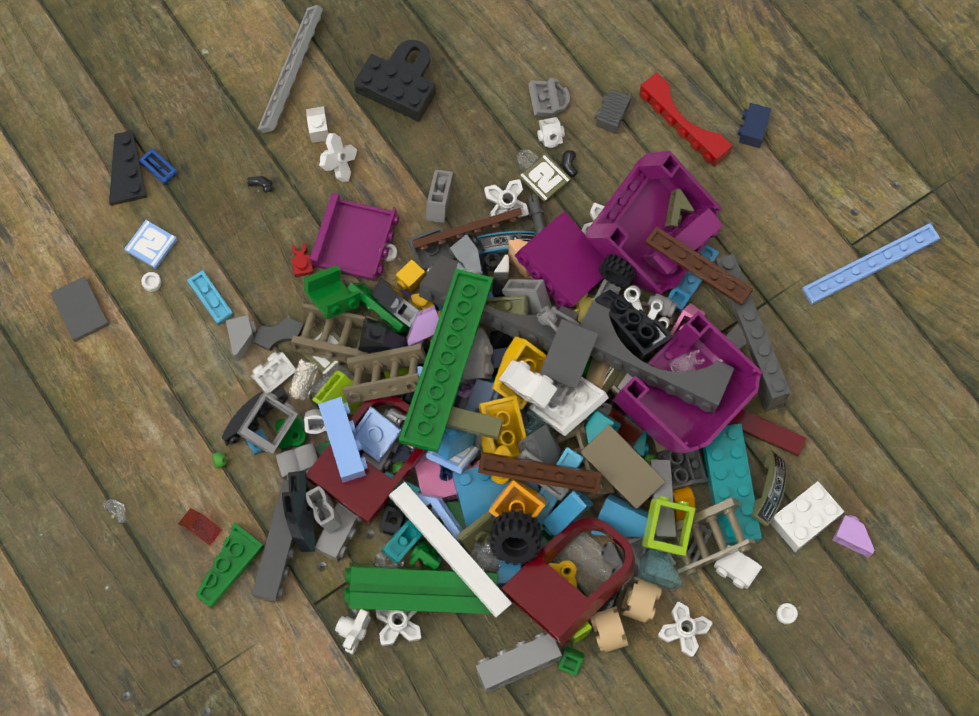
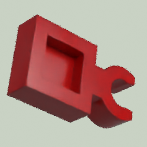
M302 243L303 248L301 251H297L295 245H292L293 254L297 256L291 258L295 278L314 274L310 254L305 255L307 253L305 243Z

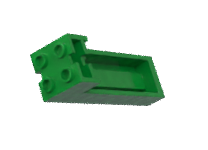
M349 563V568H345V580L348 582V588H344L343 600H345L350 609L492 614L453 569L434 570L432 568L374 566V564ZM484 571L497 586L498 573L495 571Z

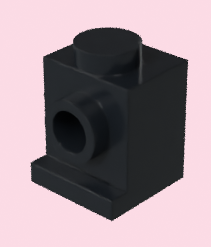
M386 506L379 526L380 533L393 536L403 526L406 515L398 506ZM397 519V523L391 524L390 520Z

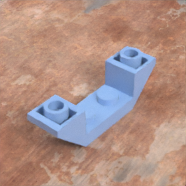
M414 492L426 507L430 504L433 506L431 509L435 516L442 519L444 522L443 526L461 545L457 535L463 531V528L440 496Z

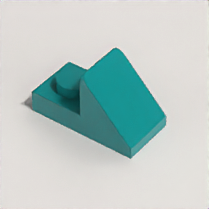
M408 520L390 538L391 540L381 551L397 564L422 536V533Z

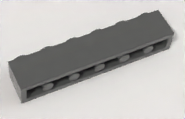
M284 479L252 592L254 598L278 603L279 598H283L285 591L283 586L284 579H288L290 567H288L289 560H293L295 548H293L295 541L288 528L283 508L282 493L289 492L288 480Z

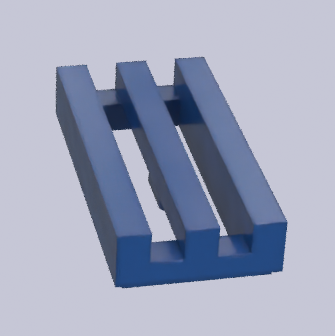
M153 148L139 159L140 163L164 185L167 184L168 180L171 181L174 175L178 174V171ZM150 156H155L171 172L168 173ZM147 159L150 163H152L162 174L165 175V177H162L145 160Z

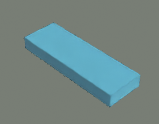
M203 270L187 280L217 325L234 316Z

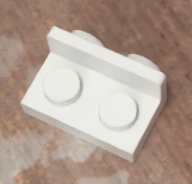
M283 352L272 353L267 358L268 362L263 366L259 364L252 370L253 374L250 377L256 381L266 394L274 390L297 371Z

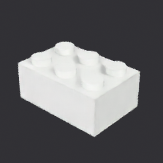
M817 481L779 511L770 524L791 549L797 552L844 513V510Z

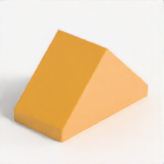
M690 486L673 489V503H677L678 500L690 503L689 507L695 508V497ZM674 509L675 521L678 522L684 519L686 512Z

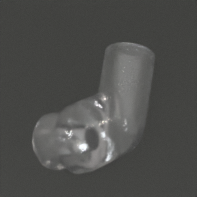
M114 499L104 501L103 508L116 514L118 524L128 522L123 503Z

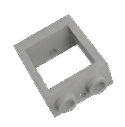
M270 392L260 395L237 434L268 454H273L298 414L294 412L295 408L288 403L283 405L277 401L278 397ZM264 401L287 415L286 420L271 443L248 429Z

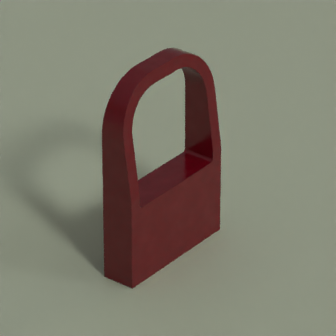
M396 396L367 400L361 404L349 421L353 420L356 428L370 407L375 408L381 405L394 406L407 415L410 405ZM329 444L305 476L309 482L316 487H321L332 499L370 526L391 499L389 494L403 484L426 450L416 448L393 478H389L366 461L368 467L364 469L366 476L343 483L331 444Z
M593 518L580 519L571 523L541 548L537 558L527 562L502 587V590L509 600L563 646L629 579L635 566L634 552L629 541L606 522ZM593 530L604 533L625 551V561L616 573L589 597H586L548 564L577 535Z

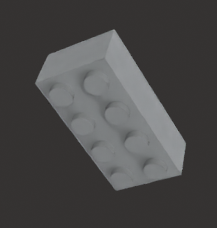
M546 632L536 635L535 640L529 643L525 640L516 644V648L511 651L507 648L498 652V656L490 659L486 657L481 659L476 666V673L485 694H488L560 662L562 655L555 639L546 634Z

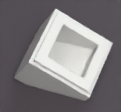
M508 255L503 257L494 271V279L509 278Z

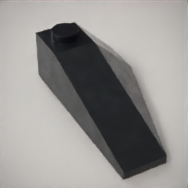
M609 289L595 298L596 303L610 309L609 317L618 338L641 361L646 362L651 359L673 338L661 322L656 319L652 320L641 309L638 311L629 305L627 300Z
M367 317L364 318L359 351L371 354L409 346L407 337L403 334L396 332L383 322ZM423 347L427 356L428 350Z

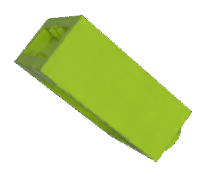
M659 496L658 499H651L641 547L686 556L695 508L689 507L690 503L678 500L677 503L670 502L671 498ZM660 506L686 512L679 546L654 540Z

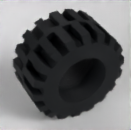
M511 510L510 513L504 512L502 516L496 517L492 525L490 549L493 555L498 556L497 559L500 561L504 560L505 563H513V565L518 563L523 565L526 564V561L531 562L533 558H537L541 550L542 526L538 523V519L536 517L532 518V514H525L524 511L520 510L519 512H515V510Z

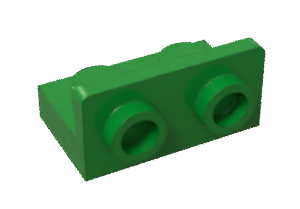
M418 540L410 553L412 557L409 563L413 565L420 558L426 566L432 567L435 570L440 565L443 557L428 540Z

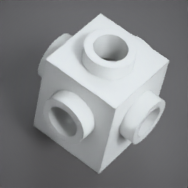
M557 117L539 120L540 130L537 131L538 139L543 142L545 147L553 148L563 143L562 137H565L563 126H560Z

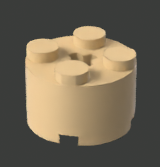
M634 576L631 579V582H634L633 586H628L622 603V608L625 610L621 612V615L646 623L649 619L652 620L655 615L656 608L653 606L655 600L660 598L662 589L658 588V585Z
M617 606L596 612L590 618L594 631L599 632L596 639L601 651L604 650L606 653L629 646Z

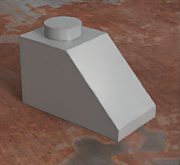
M248 315L226 320L231 348L236 361L241 360L254 340L253 332H257L255 322L250 321Z

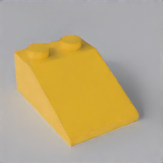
M515 336L504 353L492 389L504 398L516 395L519 409L522 410L527 401L501 382L499 378L512 360L516 362L524 361L530 366L529 370L531 372L540 374L547 355L527 340Z
M516 395L480 403V414L503 419L498 440L481 436L483 452L494 454L499 446L505 445L510 450L511 457L519 456L521 453L517 443L527 436Z

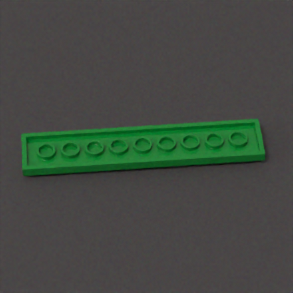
M455 269L399 437V443L436 453L439 452L493 284V277Z

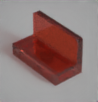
M612 409L608 416L621 424L617 432L633 448L644 430L617 409Z

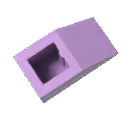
M434 305L416 313L407 336L409 346L421 344L425 338L430 336L433 338L439 320V315Z

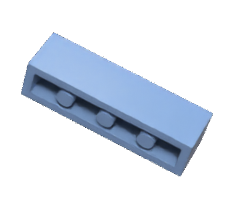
M339 397L318 404L342 482L366 476L364 469L368 467L365 457L360 458L358 452L362 448L359 438L354 439L353 432H356L353 420H348L347 414H350L347 402L343 403L342 398Z

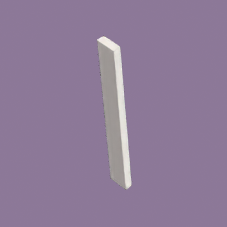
M405 482L389 494L393 502L495 618L512 604Z

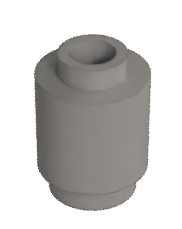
M658 293L655 296L651 295L647 304L650 307L649 311L651 310L652 302L660 299L664 306L658 312V315L671 318L677 304L672 299ZM654 303L656 308H660L659 303Z

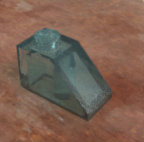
M648 550L642 555L637 578L671 590H676L682 585L683 581L668 556L663 555L658 550Z

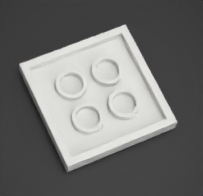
M581 377L577 389L569 387L560 405L549 401L545 408L532 404L529 409L534 415L566 436L609 397L606 392Z

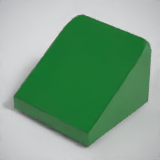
M566 646L558 669L577 676L585 653Z

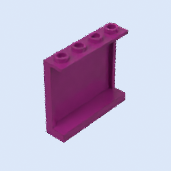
M331 193L310 257L312 266L328 269L337 265L341 269L342 274L377 282L378 276H381L383 273V259H387L389 254L387 245L394 238V225L397 226L399 222L396 207L389 211L342 200L339 194Z
M565 211L514 255L518 262L527 269L533 279L544 280L547 293L559 308L563 306L570 309L605 277L599 272V266L605 258L586 239L584 232Z

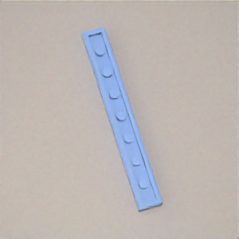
M931 223L802 287V292L809 303L813 305L939 241L940 237Z

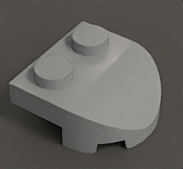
M550 78L548 81L531 80L528 83L534 116L554 117L566 108L570 101V94L566 87L563 88L558 83L559 80Z

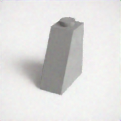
M509 279L502 289L505 297L528 296V315L538 314L545 306L552 307L544 280Z

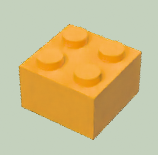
M511 479L491 504L489 512L498 517L499 515L502 516L504 512L510 513L511 510L519 512L520 510L524 511L525 514H532L533 518L546 505L547 499L524 481Z

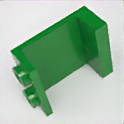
M337 265L304 278V292L327 320L360 306L361 292L358 290L351 293L340 281L341 269Z

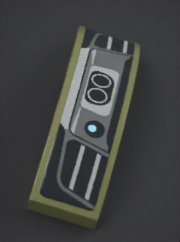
M768 450L764 465L768 469L762 498L755 501L752 517L765 527L770 524L781 504L787 481L786 463L783 458L772 450Z

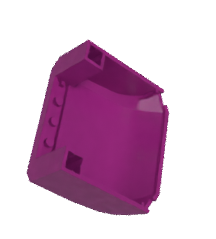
M671 151L650 152L639 159L586 232V239L604 258L609 254H616L617 257H622V260L625 259L628 264L632 265V268L635 269L634 272H636L631 281L633 284L646 291L660 295L664 291L676 287L687 273L685 269L678 265V269L673 274H660L642 258L652 249L645 244V241L656 226L667 234L673 230L665 228L671 191L681 189L694 211L701 208H710L717 218L719 211H722L721 206ZM680 213L682 215L681 222L690 214ZM709 237L705 243L707 244L711 238ZM703 246L699 250H695V252L700 254L705 246Z
M697 311L647 364L672 372L700 370L713 365L716 360L733 367V373L713 414L705 412L694 404L686 403L675 395H669L658 387L648 385L647 382L636 376L612 400L663 447L677 453H688L708 446L758 392L759 381L763 372L707 318Z

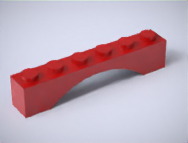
M657 72L641 84L640 97L645 102H648L657 114H661L665 118L666 123L669 126H673L679 136L683 139L685 138L695 151L702 154L707 163H711L715 167L731 153L732 145L720 133L703 130L691 124L681 115L672 101L669 84Z

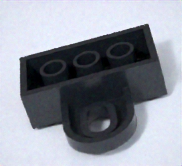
M418 40L404 41L396 48L389 61L371 53L354 81L356 93L419 122L436 95L435 83L422 77L430 64V51L428 47ZM417 50L420 52L415 62H406L407 57L412 51Z

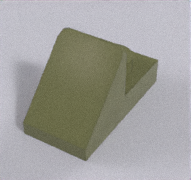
M681 189L671 191L665 228L673 229L677 227L682 219L680 213L691 214L694 212Z

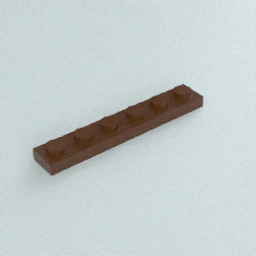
M521 208L513 209L413 240L412 244L414 249L419 248V251L430 248L429 244L436 242L437 245L448 242L447 238L454 237L456 240L464 237L465 233L470 231L473 234L482 232L483 227L489 225L491 229L501 226L500 222L505 220L508 223L519 220L518 216L523 214Z
M657 226L645 241L646 245L740 306L744 304L753 291V288Z
M481 452L478 473L595 494H598L602 475L601 472Z

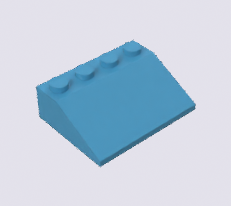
M479 466L466 469L462 474L457 472L452 474L466 528L485 512L489 511L491 504L511 479L505 484H498L492 480L491 475L478 473ZM524 481L527 485H529L531 488H533L535 491L539 493L537 483Z

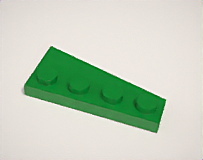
M350 283L348 289L352 293L359 290L361 292L360 300L366 304L365 306L379 314L378 317L381 320L390 323L393 330L399 333L410 331L411 327L398 319L371 294L373 290L363 283Z
M235 522L229 537H226L221 552L213 561V567L206 574L196 593V596L211 609L265 548L263 544Z

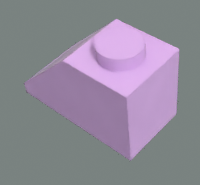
M845 515L841 519L832 540L869 558L874 553V547L865 525L859 522L860 520L857 517Z

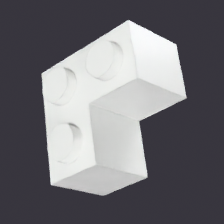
M512 360L499 380L525 401L545 408L558 389L552 384L553 380L546 375L542 376L537 372H531L529 370L530 366L524 361L516 362Z

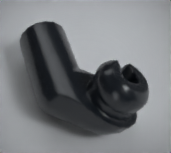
M567 150L563 154L561 165L572 178L578 174V171L572 165L576 153L573 150Z
M264 176L247 177L248 186H263L264 192H271L273 190V183Z

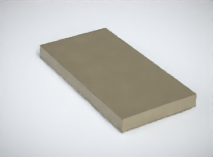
M610 424L580 451L636 509L665 482Z

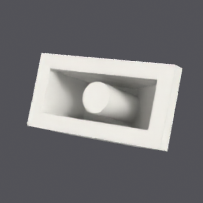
M324 106L306 109L311 142L326 141L329 133Z

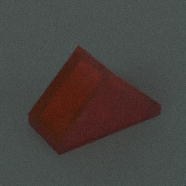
M192 508L187 511L178 523L209 546L212 545L222 531L206 516Z

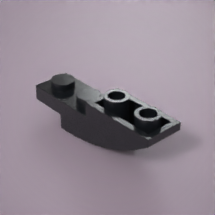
M380 278L371 292L378 302L409 327H411L416 313L423 310L413 303L411 298L383 278Z
M283 387L272 393L278 397L277 401L283 405L289 399ZM262 391L246 402L229 422L222 435L226 446L229 444L233 445L241 439L237 432L263 393ZM264 401L248 429L252 432L256 431L257 427L260 426L257 418L265 417L274 407Z
M305 471L288 472L289 492L282 493L284 514L288 528L301 552H315L314 511H307V478L305 477Z

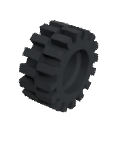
M616 254L607 255L599 266V272H601L602 276H605L604 279L609 280L611 284L614 283L616 287L620 286V288H626L636 274L632 265L628 264L627 260H622V257H617Z

